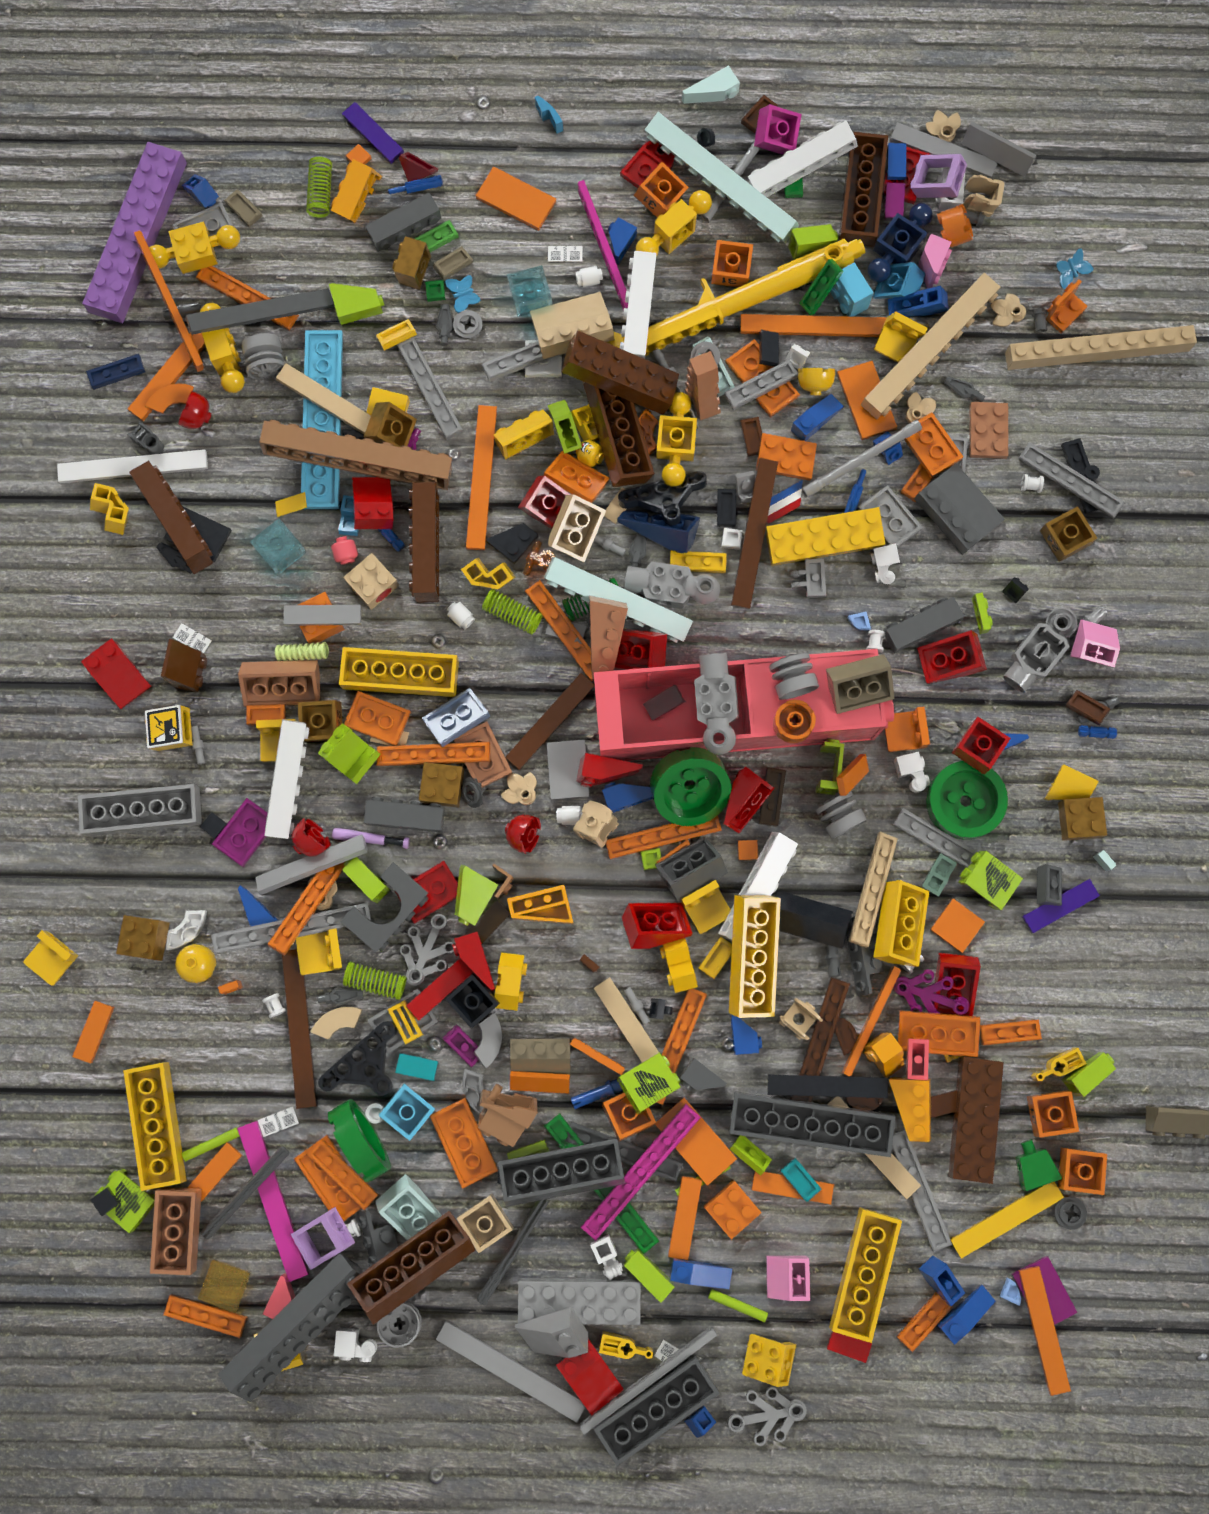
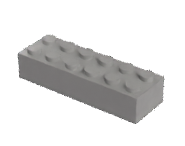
M195 784L78 795L80 834L84 836L198 826L202 824L200 787Z
M520 1278L518 1283V1323L571 1307L582 1324L640 1325L641 1282L638 1279Z

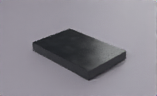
M183 507L213 554L210 558L215 563L232 531L231 528ZM166 532L164 539L173 543L170 536Z

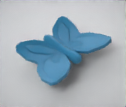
M1081 248L1074 253L1072 259H1068V262L1059 261L1056 264L1058 271L1061 273L1060 285L1063 289L1073 281V275L1076 278L1078 273L1089 274L1094 269L1088 261L1083 260V250Z
M471 275L464 277L461 281L457 279H447L445 281L446 287L451 292H455L453 297L457 299L455 300L454 308L457 313L466 310L469 304L480 302V297L472 293L473 289L470 288L472 285Z

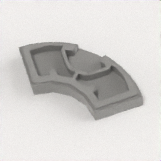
M492 1013L477 1024L481 1031V1040L478 1048L473 1053L484 1068H487L494 1061L501 1046L502 1031L495 1013Z
M465 1068L463 1073V1090L470 1106L480 1115L483 1109L480 1106L481 1091L484 1089V1075Z

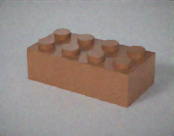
M161 1187L155 1191L150 1274L191 1275L197 1270L202 1189Z

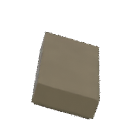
M238 189L224 200L249 228L263 216Z
M461 246L433 263V268L443 280H446L472 264L473 259Z

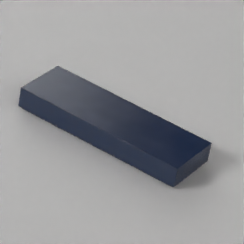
M138 353L86 372L91 388L95 390L145 373L146 371L141 356Z

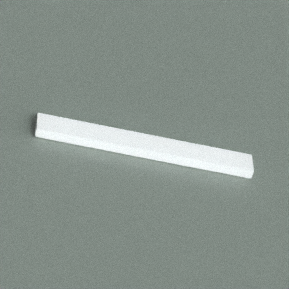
M204 449L57 464L58 482L61 484L132 477L129 471L148 460L152 466L156 465L161 474L208 469L207 451Z

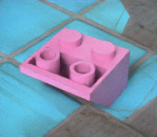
M933 234L930 235L918 267L925 273L924 282L927 289L932 288L933 284H938L952 252L949 249L951 241Z
M1080 620L1070 657L1103 666L1115 667L1120 650L1117 629Z
M766 1256L767 1298L786 1301H810L809 1258L807 1256Z

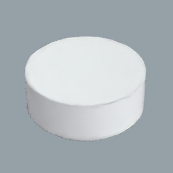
M374 1103L367 1107L365 1115L369 1122L377 1124L383 1121L378 1116L384 1108L383 1105Z

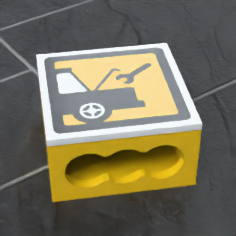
M175 705L145 711L148 749L162 751L192 746L190 708Z

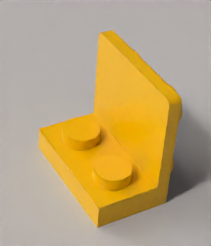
M894 312L886 318L874 350L899 363L915 346L917 339L925 335L928 328L898 312Z
M282 719L256 720V728L260 731V760L262 762L276 761Z
M716 880L681 899V903L699 934H703L724 922L731 910L718 889L719 885Z
M329 929L327 932L302 936L296 939L301 975L340 970L342 968L337 929Z
M41 930L36 936L41 941L23 963L49 985L54 986L79 955L49 931Z
M750 1334L742 1374L776 1387L788 1386L796 1344L791 1342L780 1343L759 1335Z

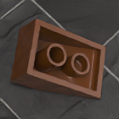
M169 639L161 677L177 689L198 692L199 687L203 683L202 671L207 666L206 655L197 649Z

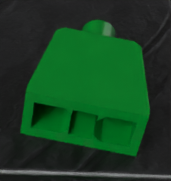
M1032 1139L1021 1142L1024 1154L1016 1156V1164L1022 1190L1028 1191L1062 1179L1046 1149H1035Z

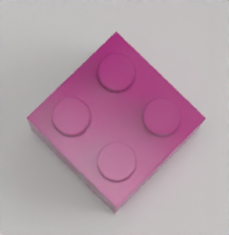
M773 105L761 108L759 110L754 146L783 155L787 151L795 150L802 114Z

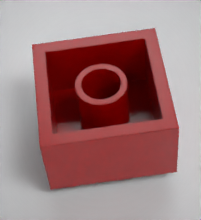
M977 717L970 724L952 751V754L985 775L992 768L1011 738L980 717Z

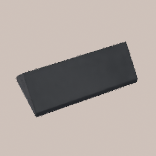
M777 891L775 897L781 898L780 932L843 949L853 911Z

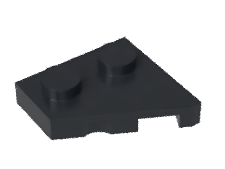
M522 523L494 535L486 541L515 564L538 538V534Z

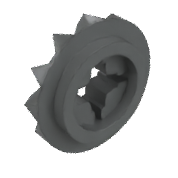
M472 777L466 778L463 781L461 790L465 802L470 807L477 808L483 804V799H485L483 792L485 790L481 788L482 783H478L477 778Z
M1065 1197L1058 1201L1054 1207V1217L1058 1224L1066 1229H1078L1086 1221V1207L1078 1198ZM1070 1207H1072V1211L1078 1214V1216H1070V1219H1068V1215L1063 1210H1070Z

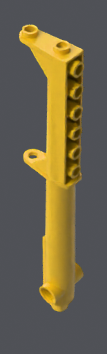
M842 239L779 266L776 271L716 298L705 278L700 279L704 292L698 305L648 327L645 356L654 350H662L671 343H678L687 336H695L701 330L711 329L718 323L721 325L727 316L813 282L828 259H833L841 269L854 263V259L865 254L863 242L860 239H855L851 242ZM614 332V340L607 343L620 348V342L624 343L625 337H621L620 333Z

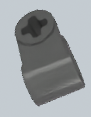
M141 421L138 422V426L131 433L127 434L137 445L144 448L151 455L161 454L164 450L163 443ZM156 442L153 447H150L152 443Z

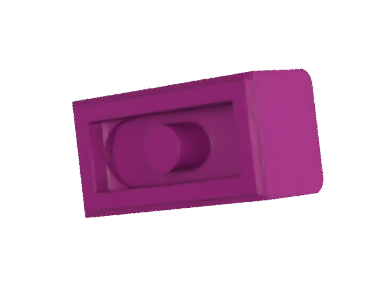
M887 183L884 221H892L897 213L903 216L905 183Z
M456 1024L443 1039L472 1068L479 1061L473 1053L478 1048V1045Z

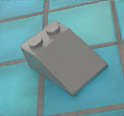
M571 1307L515 1324L516 1330L534 1353L565 1358L588 1353V1331Z

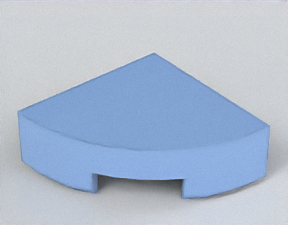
M867 612L847 617L850 624L857 630H871Z
M1007 1277L1000 1297L1020 1306V1291L1016 1283Z

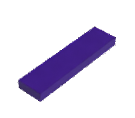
M356 102L342 113V116L390 164L404 153V150Z
M1088 879L1063 893L1061 906L1041 905L1023 915L1022 918L1032 934L1100 895L1092 881Z

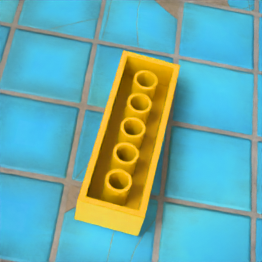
M879 507L771 525L765 529L771 566L870 550L885 545Z
M343 647L339 685L342 689L456 697L459 659L457 655Z
M734 895L729 1014L738 1018L775 1017L781 898L770 895Z
M169 1062L123 1070L141 1191L186 1182Z
M859 1207L829 1325L831 1331L872 1343L902 1220Z

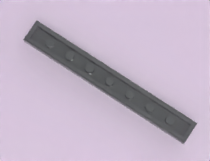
M329 288L188 314L186 315V321L191 335L334 308V301Z

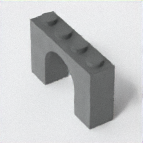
M394 862L380 877L400 896L401 910L398 916L389 923L378 924L368 919L353 906L340 921L374 952L378 950L382 952L389 944L387 939L391 935L395 937L401 931L402 927L400 925L404 920L408 922L416 914L413 910L417 905L422 907L429 899L426 896L428 892Z

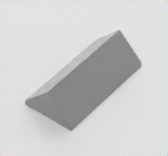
M972 121L961 143L1024 177L1036 159L1034 153Z

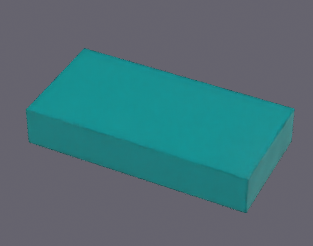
M400 1053L395 1073L435 1081L439 1061Z
M795 1157L780 1170L806 1202L822 1190Z

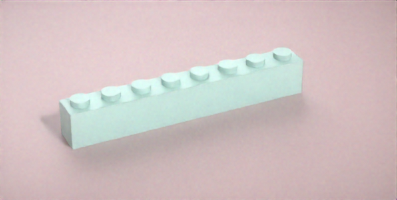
M556 557L552 558L544 576L548 580L547 584L556 588L558 585L565 587V592L573 596L575 593L582 595L581 599L589 602L590 595L627 603L628 611L626 618L627 616L633 618V623L644 627V624L650 626V631L668 634L667 639L676 643L678 640L684 642L693 622L682 615Z

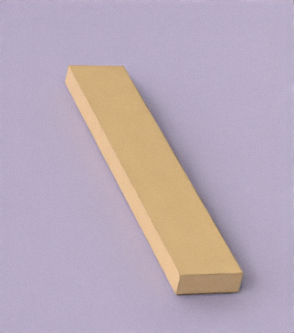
M287 363L284 365L276 377L278 382L362 434H365L371 415Z
M883 832L877 834L849 937V942L865 948L869 947L898 840V838Z
M609 977L596 986L594 990L641 1062L643 1063L658 1054L659 1051L612 979Z
M834 1097L827 1104L849 1108L840 1097ZM892 1153L891 1157L865 1154L905 1199H908L921 1187Z

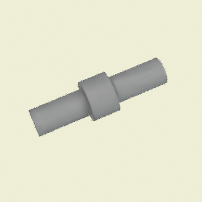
M596 534L594 542L601 545L607 551L611 550L622 557L624 556L625 549L615 545L614 541L608 538L604 539Z
M198 726L191 727L192 749L195 751L197 764H205L202 750L204 749L203 740L200 739Z
M631 987L624 990L632 1004L630 1007L633 1012L637 1013L643 1025L650 1022L642 1008L644 1006L641 1000L637 999Z

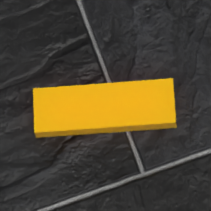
M670 550V564L689 567L691 572L726 573L727 553L691 551L677 553Z

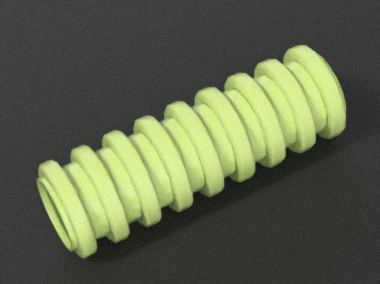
M317 642L316 644L300 643L299 645L288 644V646L284 644L282 646L277 645L275 648L277 661L327 659L329 655V647L326 642Z

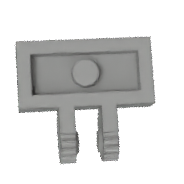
M807 559L804 561L805 570L790 572L791 577L805 576L806 580L805 582L791 583L792 589L806 588L807 598L826 597L824 559Z

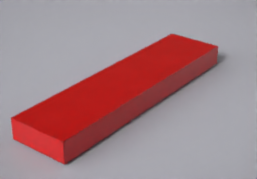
M460 958L408 1003L406 1008L420 1021L474 972Z

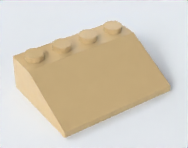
M601 292L530 311L543 359L567 353L569 342L577 330L604 342L614 340L613 326Z

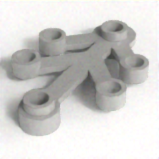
M436 914L432 917L431 925L433 928L424 947L419 936V928L412 926L408 929V935L412 938L419 956L415 965L411 956V946L404 944L400 947V953L404 956L408 966L405 976L406 981L410 985L418 986L424 982L425 976L437 971L443 972L448 967L446 961L438 960L435 965L424 968L426 961L445 953L451 954L454 952L453 949L452 951L446 950L448 944H454L452 942H446L444 946L432 950L440 930L447 926V918L442 914ZM437 919L443 920L441 926L436 924ZM416 929L417 935L412 936L411 930ZM408 947L409 953L404 954L403 948ZM440 962L445 964L444 969L438 968ZM415 972L419 974V978L417 980H414L412 978V975Z
M769 1386L766 1389L767 1397L770 1400L775 1399L785 1407L776 1409L760 1398L755 1390H748L746 1393L747 1401L757 1405L765 1412L745 1416L734 1413L728 1418V1425L732 1431L740 1432L745 1425L766 1421L761 1431L756 1432L754 1435L756 1445L763 1446L778 1419L787 1417L781 1428H777L774 1431L776 1441L783 1442L786 1440V1434L794 1421H801L806 1416L805 1404L797 1399L790 1401L781 1395L775 1386ZM771 1389L776 1391L774 1396L768 1395ZM754 1393L756 1398L750 1400L748 1398L749 1394ZM797 1406L800 1408V1411L798 1413L792 1412V1409ZM734 1418H738L740 1420V1423L738 1425H734L732 1423ZM778 1432L784 1433L782 1438L776 1437ZM759 1435L764 1437L762 1442L756 1440Z

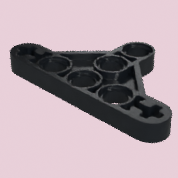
M702 471L686 474L683 481L685 486L671 487L661 480L621 491L618 495L619 505L624 509L637 506L661 514L667 525H677L681 521L680 508L693 491L701 490L707 486L706 474ZM660 488L667 489L665 492L658 491ZM642 493H649L646 497L640 496ZM665 501L672 502L670 505L663 504V502ZM670 514L677 515L675 518H668Z
M384 1021L319 1078L318 1084L320 1089L327 1092L335 1089L341 1083L369 1085L380 1096L389 1094L393 1084L384 1073L387 1042L397 1033L395 1023ZM384 1025L386 1027L391 1026V1034L387 1033L382 1037L376 1034V1032L381 1034L385 1030ZM371 1037L378 1041V1045L374 1049L368 1046V1040ZM356 1050L361 1051L363 1054L360 1062L353 1059V1053ZM342 1063L348 1067V1072L345 1075L340 1074L338 1071V1067ZM367 1066L375 1068V1075L373 1077L366 1075L365 1070ZM334 1074L336 1077H338L331 1081L332 1086L324 1085L326 1082L325 1078L329 1079L332 1076H334ZM380 1081H385L388 1084L386 1092H381L378 1089Z

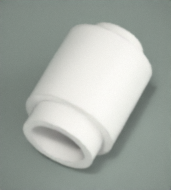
M597 266L582 268L575 272L578 287L582 286L584 288L598 285L600 280H603L601 268L597 269Z
M454 602L447 609L449 611L447 616L464 630L475 621L473 614L461 602Z
M562 806V808H557V823H562V825H575L582 816L581 806Z

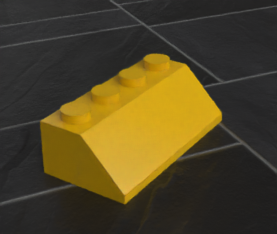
M902 880L886 882L882 896L873 958L892 964L919 967L929 898L928 890Z

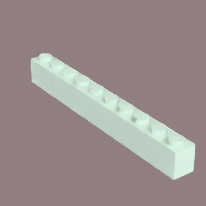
M657 112L645 128L648 134L647 138L652 143L656 144L658 142L662 145L661 149L668 155L672 153L675 156L674 160L681 166L686 164L691 174L695 177L697 175L703 178L701 181L709 188L711 185L715 187V192L720 197L724 198L726 196L730 199L729 203L735 209L740 207L744 211V216L749 220L754 218L758 222L756 225L763 231L769 230L772 233L770 236L777 242L781 240L786 243L790 238L792 229L799 227L795 219L661 113Z

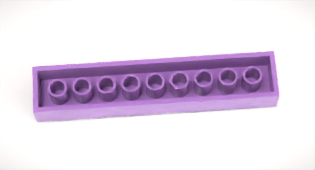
M147 142L82 304L89 313L123 324L147 265L135 240L134 232L139 230L142 232L148 247L155 244L187 164L182 152Z

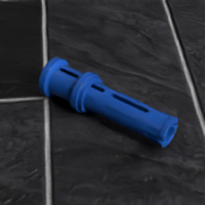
M617 1079L607 1080L605 1085L571 1097V1101L574 1104V1109H577L607 1096L616 1097V1094L623 1092Z

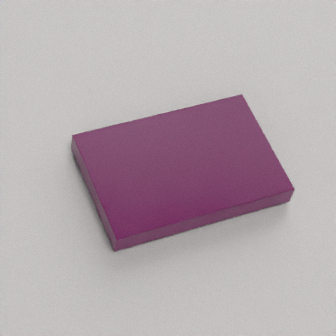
M246 798L212 845L244 867L267 837L264 834L267 812Z
M1047 1255L1019 1269L1040 1267L1054 1325L1078 1313ZM1016 1271L1011 1275L1026 1302L1019 1271Z

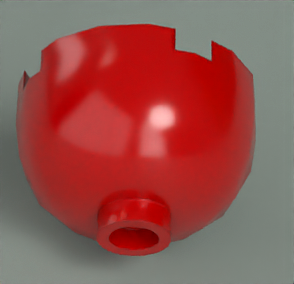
M191 391L178 424L184 428L198 429L204 422L208 423L212 415L209 412L210 405L208 400L203 395Z
M521 814L514 817L506 825L505 834L507 842L514 850L524 854L532 852L539 840V835H536L537 829L541 830L539 818Z
M303 818L294 827L292 833L294 850L298 854L309 857L317 856L329 848L330 840L328 836L324 838L320 832H323V829L311 819L305 821V818Z

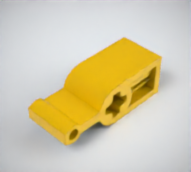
M1071 1048L1048 1060L1046 1069L1039 1073H1033L1031 1077L1033 1081H1043L1044 1077L1048 1075L1064 1076L1087 1063L1079 1048ZM1056 1064H1060L1059 1071L1054 1070Z
M603 1331L599 1353L623 1359H629L634 1354H639L650 1359L653 1356V1349L651 1347L636 1346L635 1341L629 1336ZM626 1343H629L630 1348L632 1349H628L627 1352H624V1348L621 1346H625Z

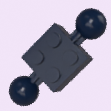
M925 203L914 205L909 212L910 221L899 213L895 215L876 241L873 251L881 255L882 258L874 259L868 266V276L872 281L883 282L887 280L891 274V263H909L924 244L928 234L920 227L928 225L932 220L933 212L929 205Z

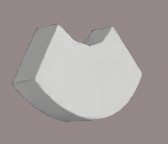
M186 911L185 918L181 924L174 929L168 930L166 950L179 949L192 942L199 935L205 924L207 911Z

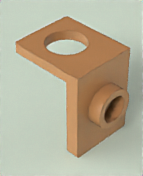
M493 864V868L507 877L495 895L499 900L503 893L507 895L513 886L511 882L514 878Z

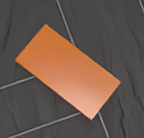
M494 166L476 194V199L538 231L557 202L553 196Z
M755 339L725 360V363L741 383L773 368V366L759 364V344ZM789 381L755 400L771 418L796 400L800 394Z
M873 361L837 372L861 440L897 429V424L891 410L885 417L881 415L876 419L861 406L864 398L880 382Z
M900 1010L898 1043L903 1051H907L908 1039H929V1053L978 1057L980 1017Z
M466 1098L430 1115L462 1189L499 1171Z
M683 1098L660 1118L655 1125L662 1132L685 1104L696 1113L697 1111ZM702 1117L675 1147L707 1186L737 1160L735 1155Z
M328 1135L324 1136L322 1139L344 1160ZM316 1142L295 1157L294 1160L328 1211L336 1207L344 1222L362 1208L307 1155L318 1143Z

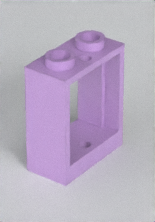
M961 154L921 155L916 165L914 178L911 181V189L917 198L958 197L967 163ZM950 167L946 183H924L929 168Z
M336 1207L291 1234L310 1270L355 1243ZM322 1222L336 1248L323 1257L320 1256L307 1232L308 1229Z

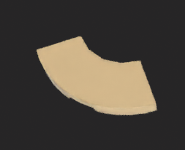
M341 1007L331 1010L315 1023L311 1033L330 1039L340 1028H355L362 1009Z

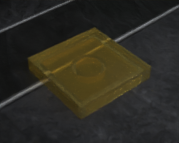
M213 1259L198 1300L236 1313L251 1272Z

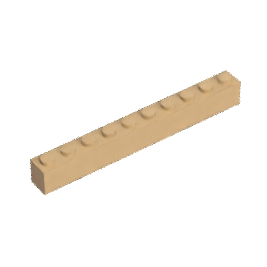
M984 272L864 398L861 406L876 419L881 415L885 417L892 409L890 407L893 402L897 404L904 396L902 393L905 390L909 391L916 382L914 380L917 377L921 379L928 371L926 367L929 364L933 366L940 358L938 355L941 352L945 353L951 347L950 342L953 339L957 341L964 333L962 329L964 327L968 329L975 321L974 317L976 315L980 316L987 309L985 305L988 302L992 304L999 296L997 292L1000 286Z
M1194 325L1014 343L1010 344L1007 348L1005 357L1007 370L1189 352L1197 343Z

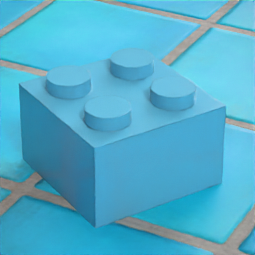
M855 262L842 269L844 271L831 290L833 298L837 299L840 303L841 311L847 314L848 317H854L867 310L874 293Z
M403 1084L378 1116L410 1141L435 1108L406 1084Z

